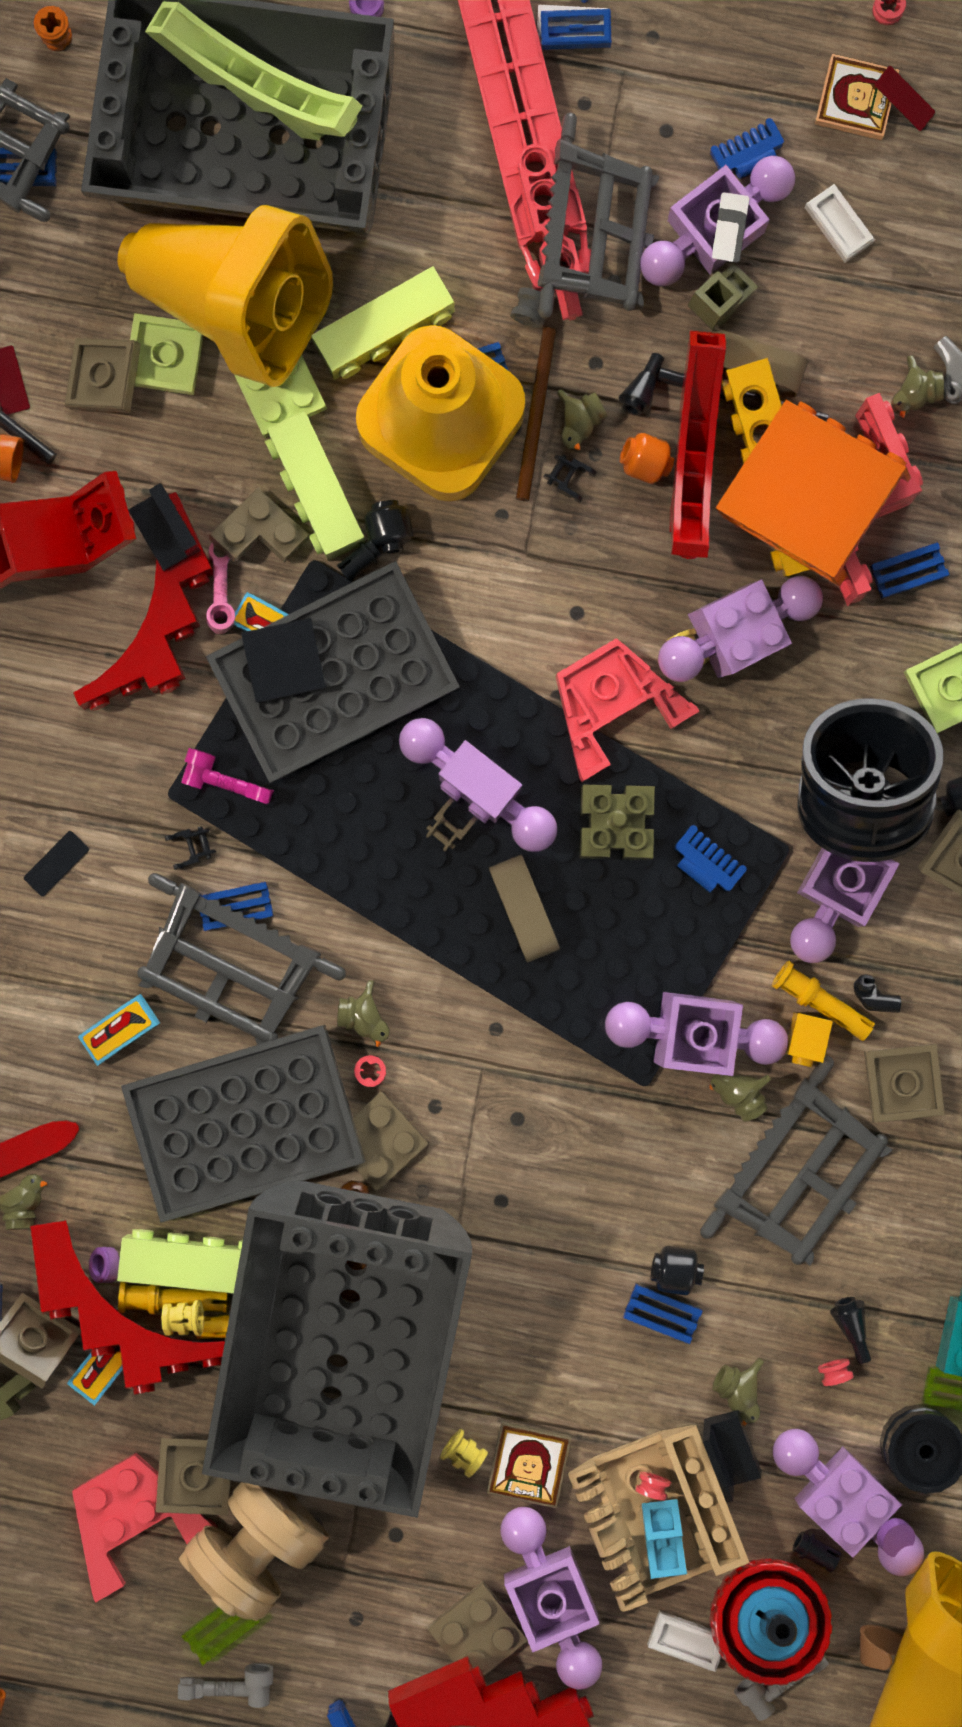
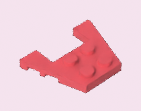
M617 638L558 672L555 676L581 782L586 781L611 765L594 738L593 733L651 699L670 729L700 712L696 705L692 702L689 703L674 690L670 683L667 684L650 669L651 667Z
M137 1452L79 1485L72 1491L92 1596L95 1603L122 1588L126 1583L109 1554V1551L167 1517L173 1519L186 1544L198 1532H201L205 1526L210 1525L218 1528L210 1518L208 1520L203 1514L155 1512L158 1471Z

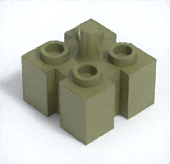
M582 785L581 816H589V828H581L580 858L608 859L610 857V850L622 851V859L651 860L653 858L654 829H645V818H651L654 815L655 786H625L623 794H611L612 785Z

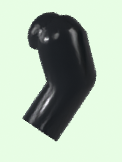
M864 974L859 976L854 982V993L865 1009L879 1012H900L901 996L881 994L872 976Z

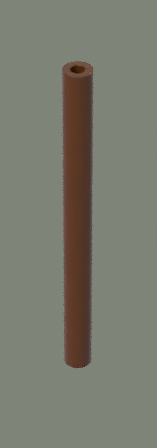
M544 327L542 330L516 500L527 502L530 500L557 331L549 327Z

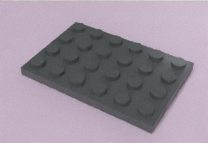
M396 561L265 626L269 627L307 618L312 619L326 689L256 703L242 638L206 656L270 784L460 688Z
M326 1025L121 1086L160 1223L257 1195L286 1182L304 1181L366 1162Z

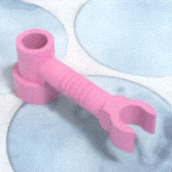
M212 543L209 547V558L213 562L214 597L213 604L207 610L206 620L214 633L225 634L233 627L235 622L234 609L227 603V565L230 558L226 555L224 557H217L214 554V545ZM222 617L226 622L218 624L215 622V619Z

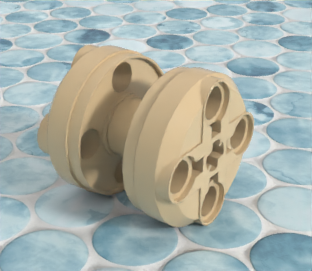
M240 1482L234 1489L232 1496L228 1499V1505L243 1528L233 1538L214 1526H205L186 1545L185 1551L179 1556V1561L211 1596V1599L221 1610L230 1616L236 1615L243 1619L258 1621L269 1613L281 1595L277 1581L266 1568L276 1556L294 1568L303 1569L323 1550L324 1543L328 1540L329 1534L296 1499L292 1492Z

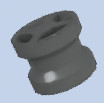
M520 288L517 294L519 302L517 306L512 308L511 318L529 327L542 328L545 318H542L538 312L541 292L532 288Z

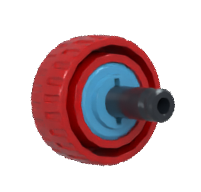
M772 1558L750 1560V1563L735 1568L730 1574H727L714 1593L715 1596L713 1601H711L709 1617L714 1644L728 1666L752 1682L767 1686L788 1685L792 1681L797 1682L803 1676L815 1670V1666L821 1663L826 1650L829 1648L833 1625L831 1624L832 1612L828 1605V1599L815 1579L797 1565Z

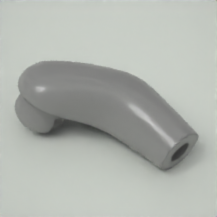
M945 336L933 348L946 366L944 399L949 403L956 404L962 401V351L949 337Z

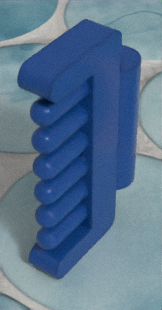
M766 119L765 127L763 124L757 126L763 140L755 128L750 129V134L755 144L748 132L742 133L747 148L739 135L735 136L734 140L740 151H738L733 140H727V146L732 155L724 143H721L719 148L716 145L712 146L710 155L718 170L727 165L732 172L735 171L739 179H742L751 174L752 169L761 159L768 156H777L775 150L783 146L784 139L773 119Z
M692 825L674 846V849L683 856V859L677 866L708 892H711L717 884L725 891H730L746 872V866H739L730 877V874L738 866V861L733 860L723 871L731 860V855L726 854L719 864L716 865L725 853L724 849H719L709 860L718 848V845L712 843L706 852L702 854L711 843V839L706 837L696 849L695 847L704 837V833L698 832L693 840L688 843L698 830L695 825Z

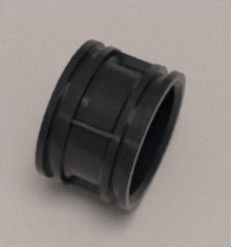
M864 698L849 700L837 704L820 714L810 725L804 738L801 760L802 775L797 800L798 816L809 837L826 851L844 859L859 862H880L894 859L906 854L919 845L931 828L936 805V790L940 782L943 766V747L936 730L923 716L911 708L883 699ZM863 761V768L856 771L852 776L841 765L849 762ZM890 766L901 772L908 779L891 785L885 779L884 774Z

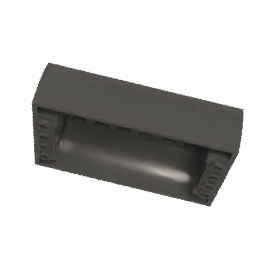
M108 0L81 192L88 198L249 218L252 212L259 206L269 205L306 216L310 219L313 227L369 234L375 216L392 92L394 19L253 0ZM163 1L179 2L221 35L269 65L317 88L356 99L362 105L357 115L356 125L345 137L325 134L322 136L324 139L323 145L318 149H310L305 146L304 138L297 135L275 115L254 111L223 85L206 83L145 31ZM175 116L183 117L186 120L185 127L180 131L170 130L167 125L171 118ZM208 121H216L221 125V128L216 135L208 136L202 132L203 125ZM280 129L287 131L290 136L286 143L277 145L271 142L270 137L274 131Z
M301 1180L274 1186L258 1195L248 1208L202 1474L418 1518L472 1257L471 1240L461 1224L440 1208ZM347 1260L363 1263L367 1266L362 1270H354L349 1267ZM352 1289L359 1294L360 1300L354 1303L346 1302L342 1298L341 1293L344 1290ZM334 1354H340L347 1359L348 1364L343 1367L334 1366L330 1363L329 1357ZM328 1386H334L340 1390L342 1395L332 1399L323 1393V1389Z

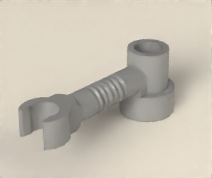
M825 1656L821 1663L815 1666V1670L803 1676L802 1679L806 1676H812L814 1673H818L827 1667L829 1663ZM745 1678L736 1686L734 1693L742 1705L748 1706L757 1720L762 1721L771 1716L775 1711L772 1701L797 1682L792 1681L788 1685L766 1687L763 1684L755 1683Z
M267 1663L247 1665L245 1667L244 1682L204 1681L194 1677L180 1678L178 1699L192 1700L200 1699L204 1696L248 1697L249 1706L255 1708L266 1707L270 1704L273 1666Z

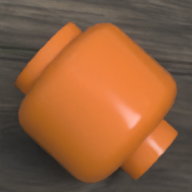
M638 433L634 438L629 437L622 448L619 460L623 464L626 475L649 484H655L662 476L668 477L674 465V457L670 456L671 448L669 443L646 433Z

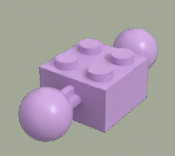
M768 156L761 159L752 169L750 184L745 188L728 166L725 165L670 207L667 221L680 237L673 243L663 240L654 242L644 250L640 260V267L645 279L659 287L674 284L684 272L685 259L692 254L696 256L710 275L727 262L712 258L720 200L723 192L749 197L741 251L763 235L770 219L759 207L758 203L762 200L777 202L783 200L791 193L795 184V173L791 164L779 156Z
M795 576L783 583L778 592V598L772 601L762 579L747 584L689 613L688 616L699 638L693 640L686 636H676L667 640L659 651V667L662 673L669 679L685 682L699 674L703 667L704 659L709 657V661L718 678L734 674L792 644L781 620L788 617L795 621H805L814 617L822 606V590L813 579L806 576Z
M414 719L404 726L399 737L400 749L404 756L414 763L426 764L432 762L440 768L441 771L438 774L442 782L440 789L455 801H458L460 797L471 804L468 807V811L480 821L486 823L490 819L496 823L502 817L512 825L511 830L514 841L526 851H543L554 842L557 835V823L553 815L542 807L531 806L524 808L514 799L521 791L522 784L465 740L454 753L445 746V737L440 726L430 719Z
M821 848L797 892L820 907L814 918L804 919L794 927L790 937V944L794 954L807 963H819L826 960L833 953L836 946V936L832 927L838 917L857 927L866 926L899 863L892 859L880 862L853 861L836 856Z
M663 992L660 1018L649 1017L647 1011L637 1003L623 1002L614 1006L607 1014L605 1020V1029L608 1037L620 1047L632 1048L642 1044L647 1038L657 1039L654 1063L669 1069L733 1076L737 1049L744 1050L747 1056L754 1062L768 1065L779 1061L785 1055L788 1048L787 1033L776 1021L761 1019L753 1022L747 1029L740 1028L743 1005L732 1000Z
M790 1429L781 1433L776 1439L773 1446V1457L779 1469L792 1476L805 1475L810 1480L794 1498L799 1507L852 1558L870 1539L878 1545V1530L902 1506L896 1496L843 1446L824 1465L818 1459L819 1448L817 1442L808 1432L801 1429ZM915 1534L913 1546L904 1547L898 1552L896 1557L887 1555L878 1545V1558L881 1565L889 1573L896 1576H908L915 1573L922 1565L924 1547L919 1537Z
M529 1507L515 1508L508 1512L502 1521L500 1529L501 1538L509 1550L522 1554L526 1565L505 1573L504 1585L532 1653L558 1642L561 1648L556 1661L559 1678L570 1688L577 1690L587 1689L599 1679L602 1672V1659L594 1646L580 1640L578 1633L600 1624L598 1612L571 1547L568 1546L545 1556L542 1544L546 1537V1524L543 1517L536 1510Z

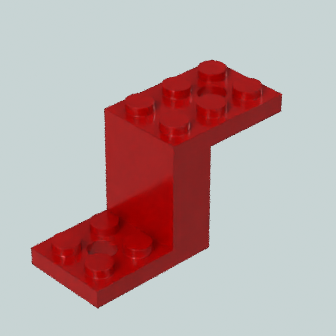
M117 471L103 472L71 496L0 503V590L11 582L85 573L137 539L135 525L130 518L125 501V491L120 483Z

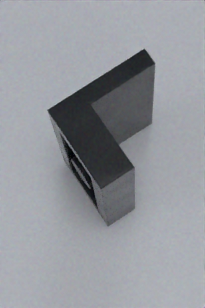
M159 483L149 489L151 497L128 509L162 570L165 572L201 550L165 488Z
M739 1410L704 1419L703 1444L726 1503L732 1502L734 1498V1485L760 1479L762 1470Z

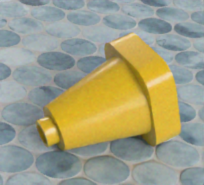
M261 205L256 208L244 226L148 223L141 227L137 233L131 232L125 236L119 247L117 257L119 270L126 275L127 283L132 291L215 342L229 370L234 375L271 387L280 386L289 377L312 338L311 335L314 334L323 319L332 296V270L310 219L306 216L269 205Z
M436 325L420 327L406 336L360 400L356 412L359 437L369 453L433 498L441 501L461 500L477 489L520 429L525 413V393L521 383L511 372L451 330Z
M935 1551L929 1553L905 1589L908 1624L869 1727H962V1562L950 1555Z

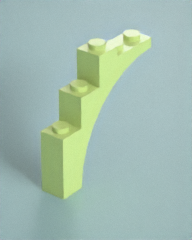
M163 1L145 31L206 83L225 86L254 111L272 113L301 138L320 140L325 134L345 137L356 125L357 115L362 108V105L356 99L317 88L269 65L221 35L179 2Z

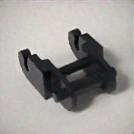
M564 454L562 456L555 455L554 459L557 461L550 475L544 474L543 477L548 480V485L551 486L553 483L558 486L557 492L568 498L573 497L575 501L581 503L583 498L567 488L574 472L578 470L583 473L588 472L592 477H595L597 472L575 458L570 462ZM563 466H566L570 471L565 480L561 481L557 479V476Z
M203 826L197 827V832L192 833L191 829H187L164 837L165 841L184 837L191 854L189 860L180 864H174V870L201 863L200 858L206 856L207 860L212 858L211 854L216 853V850H210L206 836L210 829L203 830ZM199 836L203 852L198 854L195 852L191 839Z

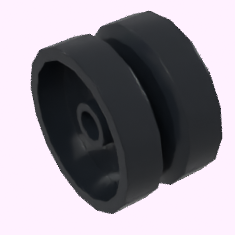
M921 1404L906 1406L892 1414L883 1426L880 1438L882 1458L897 1480L910 1490L924 1494L942 1492L954 1485L962 1475V1434L959 1428L936 1408ZM924 1445H928L926 1451L920 1448Z

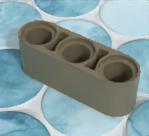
M724 330L712 331V333L725 334L726 353L722 376H725L726 370L768 357L778 394L787 397H796L798 395L808 365V361L805 358Z
M522 854L489 867L526 962L529 963L560 950Z

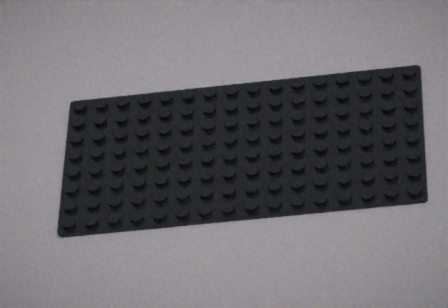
M313 560L307 565L280 610L291 614L352 582L319 561ZM433 630L431 631L460 686L458 690L271 784L227 698H225L195 749L216 756L212 767L213 771L274 790L270 803L265 804L234 793V791L231 792V790L228 791L227 789L225 790L224 788L222 789L207 783H203L202 789L183 784L181 781L187 762L168 791V796L171 800L641 1086H648L660 1068L658 1064L654 1063L657 1039L647 1038L642 1044L632 1048L620 1047L613 1043L606 1033L605 1020L607 1014L619 1003L633 1002L642 1006L649 1014V1017L660 1018L663 992L702 997L789 854V847L785 843L598 730L593 733V736L611 765L586 781L581 782L563 709ZM414 719H430L440 726L444 733L445 746L454 753L465 740L522 784L521 791L514 799L524 808L531 806L542 807L553 815L557 823V835L554 842L543 851H526L514 841L511 830L512 825L502 817L496 823L490 819L483 823L478 819L461 841L458 838L455 839L453 844L456 846L453 850L449 847L444 851L445 845L433 835L427 838L426 835L429 830L426 828L429 825L432 827L437 821L434 820V817L451 797L440 789L442 783L438 775L441 771L440 768L432 762L426 764L414 763L402 753L399 737L404 726ZM582 785H612L611 794H623L625 786H655L654 815L651 818H645V829H654L653 858L651 860L622 859V851L610 850V857L608 859L580 858L581 828H589V816H581ZM462 797L458 801L454 800L444 813L445 819L457 829L463 830L474 817L468 811V807L471 804ZM442 823L437 828L449 839L455 834ZM692 825H695L698 830L688 843L693 840L698 832L704 833V837L695 847L696 849L706 837L711 839V843L702 854L706 852L712 843L718 845V848L709 860L719 849H724L725 853L716 865L719 864L726 854L731 855L732 858L723 871L733 860L738 861V866L730 874V877L739 866H746V872L730 891H725L717 884L711 892H708L677 866L683 859V856L674 849V846ZM521 854L560 947V950L529 963L526 962L489 871V867Z

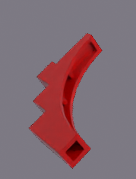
M691 330L680 401V425L675 454V478L669 515L671 555H679L685 559L708 557L713 458L726 353L725 334Z
M177 492L169 494V497L201 551L165 572L156 559L155 586L147 615L135 639L119 660L100 677L73 692L78 705L84 710L90 708L91 711L101 709L110 704L109 698L122 693L123 697L134 694L142 689L141 684L144 682L147 683L153 693L160 691L161 695L179 688V682L186 679L169 640L175 639L176 642L185 640L195 634L193 629L200 627L183 588L189 586L190 589H196L210 581L208 577L213 575V569Z
M66 1220L30 1226L42 1315L49 1314L50 1320L71 1317V1310L78 1309L83 1351H91L92 1357L113 1354V1347L120 1346L125 1389L133 1388L134 1395L154 1392V1384L162 1383L160 1372L162 1368H167L168 1374L189 1371L188 1364L203 1362V1368L221 1366L225 1341L201 1343L172 1339L146 1330L121 1315L110 1305L85 1275L72 1247Z
M468 1656L388 1690L389 1707L398 1727H591L589 1719L595 1717L587 1696L580 1698L577 1689L568 1688L540 1700L534 1682L530 1681L527 1683L522 1671L486 1686L480 1667L473 1668Z

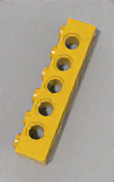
M768 357L726 370L724 373L726 379L722 380L721 383L726 402L732 400L736 414L730 415L736 436L742 434L746 448L740 450L743 463L746 462L757 445L753 439L754 428L757 426L768 427L781 408ZM753 391L761 396L762 405L760 409L751 411L744 406L743 396L745 393ZM778 550L770 552L775 571L782 570L783 577L810 570Z

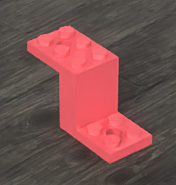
M880 393L866 398L855 416L864 437L876 444L875 450L884 455L892 452L904 459L907 463L905 466L911 479L907 482L901 478L875 519L910 505L922 491L920 486L923 485L919 469L915 465L911 466L906 455L909 452L907 441L902 433L897 434L892 423L895 420L893 409L887 400L883 402ZM858 545L843 567L848 575L839 587L847 606L861 601L872 590L869 585L873 583L871 573L865 563L860 564L855 553L859 550Z

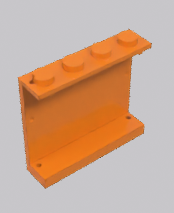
M786 399L719 501L716 510L725 520L840 587L848 575L843 568L901 478L909 482L911 476L905 466L907 463L900 456L892 452L884 455L875 450L876 444L862 435L854 438L845 433L847 429L838 421L832 418L824 421L815 416L817 412L809 405L801 401L798 405H795Z

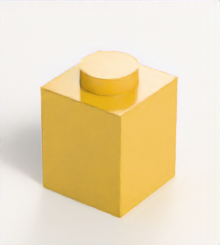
M793 1012L788 1034V1048L785 1053L793 1056L791 1063L812 1067L814 1061L823 1063L833 1021Z

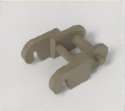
M452 798L445 803L434 817V820L437 821L433 827L429 825L426 828L429 830L426 837L428 838L431 835L436 837L445 845L444 851L449 847L453 850L456 846L453 844L455 839L458 838L461 841L472 825L478 820L474 816L463 830L457 829L444 817V813L454 802ZM441 823L455 833L451 839L437 829Z

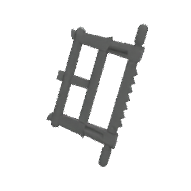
M5 78L0 86V113L8 105L44 126L31 146L0 130V146L22 158L7 185L0 182V200L17 213L22 209L23 212L41 222H48L51 217L50 211L30 199L26 200L39 171H44L45 165L60 135L69 132L70 126L66 121L70 118V115L65 112L52 114L17 95L14 92L18 85Z
M573 113L564 115L561 139H558L555 147L554 164H557L558 167L555 174L551 177L555 182L550 188L554 196L548 201L552 208L546 214L550 221L545 225V228L549 233L543 238L547 245L542 250L546 260L545 264L541 267L538 279V286L543 287L540 293L538 309L539 315L542 318H548L552 314L555 296L554 289L584 294V299L592 298L623 304L627 311L634 310L636 306L640 308L644 306L643 296L638 292L641 274L640 260L644 248L652 244L654 235L645 231L651 188L657 184L659 175H653V171L649 166L639 168L605 153L600 156L572 144L575 140L577 117ZM572 169L600 177L588 274L560 266ZM614 181L637 187L632 228L609 220ZM607 234L630 243L625 285L602 278Z
M152 873L148 877V883L152 887L176 897L164 928L159 927V935L147 966H141L137 971L138 977L142 979L138 986L142 988L156 986L197 1007L198 1010L194 1017L207 1023L210 1016L213 1015L254 1036L257 1045L278 1039L275 1031L290 1006L299 999L296 993L313 967L335 980L340 981L345 978L346 971L344 968L325 958H319L321 953L314 949L292 943L290 935L279 936L278 929L267 930L266 923L256 924L254 917L244 918L242 911L232 912L231 905L220 906L219 899L207 900L201 897L200 892L184 883H180V886H177V883L157 873ZM195 909L291 958L292 961L279 987L180 938L193 910ZM173 951L217 972L205 996L162 974ZM228 979L272 1000L261 1024L218 1003Z
M825 1056L823 1063L819 1062L810 1074V1079L808 1080L805 1077L792 1096L794 1097L793 1101L789 1106L780 1109L781 1117L772 1120L773 1128L764 1131L766 1138L756 1142L758 1149L749 1152L750 1160L741 1163L743 1171L733 1174L734 1184L730 1189L727 1188L714 1204V1207L717 1208L716 1211L711 1213L700 1230L703 1238H711L725 1220V1215L728 1214L756 1230L754 1236L764 1237L791 1253V1260L794 1264L801 1265L805 1261L811 1266L814 1259L813 1248L842 1209L848 1214L851 1213L857 1203L851 1200L850 1196L877 1158L888 1155L893 1149L886 1146L888 1144L886 1135L878 1134L875 1136L849 1113L847 1107H844L842 1110L817 1088L818 1084L823 1082L834 1066L832 1057ZM808 1107L829 1122L832 1127L767 1217L742 1199V1196L803 1110ZM845 1134L866 1150L837 1190L818 1177L816 1173ZM809 1185L827 1198L829 1203L801 1241L781 1227L780 1224Z

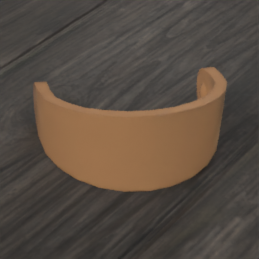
M878 1625L862 1626L860 1628V1662L871 1668L887 1670L892 1665L890 1655H896L903 1635Z

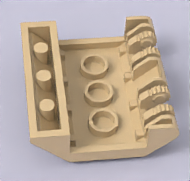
M696 1425L658 1431L597 1455L568 1473L573 1489L582 1488L576 1492L579 1502L589 1501L598 1494L601 1497L602 1502L588 1510L584 1517L586 1523L595 1522L589 1526V1530L599 1556L607 1557L602 1560L604 1569L613 1570L625 1562L628 1570L610 1583L614 1592L619 1591L615 1598L620 1611H628L647 1604L646 1595L713 1569L715 1575L718 1576L750 1563ZM640 1472L653 1473L671 1481L670 1487L665 1489L667 1494L666 1500L678 1499L687 1575L650 1579L641 1504L663 1500L649 1498L635 1491L636 1485H640L642 1479L639 1478Z

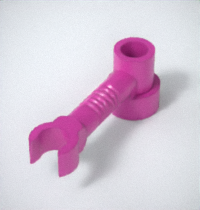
M188 748L184 760L187 762V766L181 783L202 789L203 783H207L222 789L224 788L225 790L227 789L228 791L231 790V792L234 791V793L265 804L270 803L274 790L213 771L212 767L216 756Z

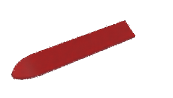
M68 1120L53 1121L1 1142L0 1178L64 1149L77 1136L80 1130L79 1125Z

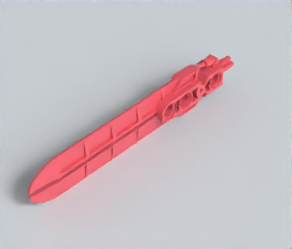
M458 0L517 243L527 262L525 269L531 280L532 287L535 290L541 291L543 287L538 286L540 267L545 264L546 260L542 250L547 245L543 238L549 233L545 225L550 221L546 214L552 207L550 204L541 206L534 199L539 195H547L550 198L554 196L550 191V188L555 184L551 177L555 174L558 167L557 164H554L555 147L558 139H561L562 128L530 0H496L499 13H494L491 0ZM498 22H502L512 61L510 63H506L497 27ZM514 71L524 109L522 113L518 111L509 72ZM527 121L532 144L527 146L521 123ZM531 162H539L544 166V169L540 172H532L526 166ZM571 171L560 261L568 264L569 269L588 274L591 249H588L586 220L573 172ZM569 232L580 234L581 249L578 250V256L574 241L566 236ZM533 241L534 243L542 242L539 250L540 266L537 260L533 261L527 247ZM554 289L563 320H575L576 317L583 315L578 293Z

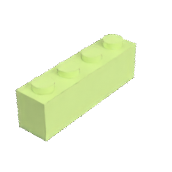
M434 266L312 334V341L333 379L336 380L341 376L343 379H347L359 372L361 369L360 365L372 359L373 362L385 358L391 353L390 348L401 343L412 331L424 326H441L452 318L451 314L455 312L454 301Z
M302 411L268 427L267 431L270 439L266 440L265 444L272 459L280 458L285 468L284 471L279 473L287 491L289 492L294 489L300 500L294 506L302 523L309 521L315 532L309 535V538L317 555L324 552L327 560L330 561L360 547L361 541L365 543L363 533L306 412Z
M133 1229L132 1235L127 1234L122 1238L117 1281L234 1293L243 1240H240L238 1246L225 1245V1239L218 1237H203V1242L189 1241V1235L181 1233H168L167 1238L153 1237L154 1231Z

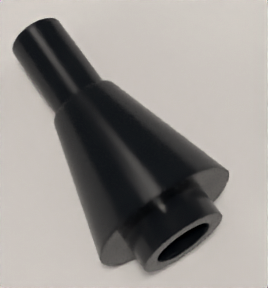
M652 353L644 370L619 395V401L623 404L622 408L627 413L634 416L650 413L657 380L656 376L664 361L662 355Z
M845 1297L836 1301L835 1307L831 1309L830 1314L849 1343L852 1344L857 1362L864 1364L871 1361L865 1340L864 1301L856 1300L855 1297Z

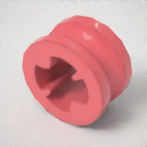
M875 0L872 8L875 20L883 25L897 23L905 10L906 0ZM883 1L887 4L894 2L896 4L894 12L890 9L886 12L882 10Z
M373 1055L364 1056L355 1065V1077L361 1085L375 1087L384 1080L386 1067L380 1058ZM368 1062L370 1065L377 1063L381 1071H377L380 1074L377 1080L373 1081L370 1077L364 1080L361 1077L360 1072L364 1071V1069H361L363 1063Z
M848 1358L833 1360L818 1367L819 1373L824 1374L823 1386L841 1384L854 1377L853 1372L847 1369V1366L850 1364Z
M640 1472L639 1478L642 1479L640 1485H636L635 1491L649 1498L665 1501L667 1499L665 1489L670 1487L671 1481L653 1473Z

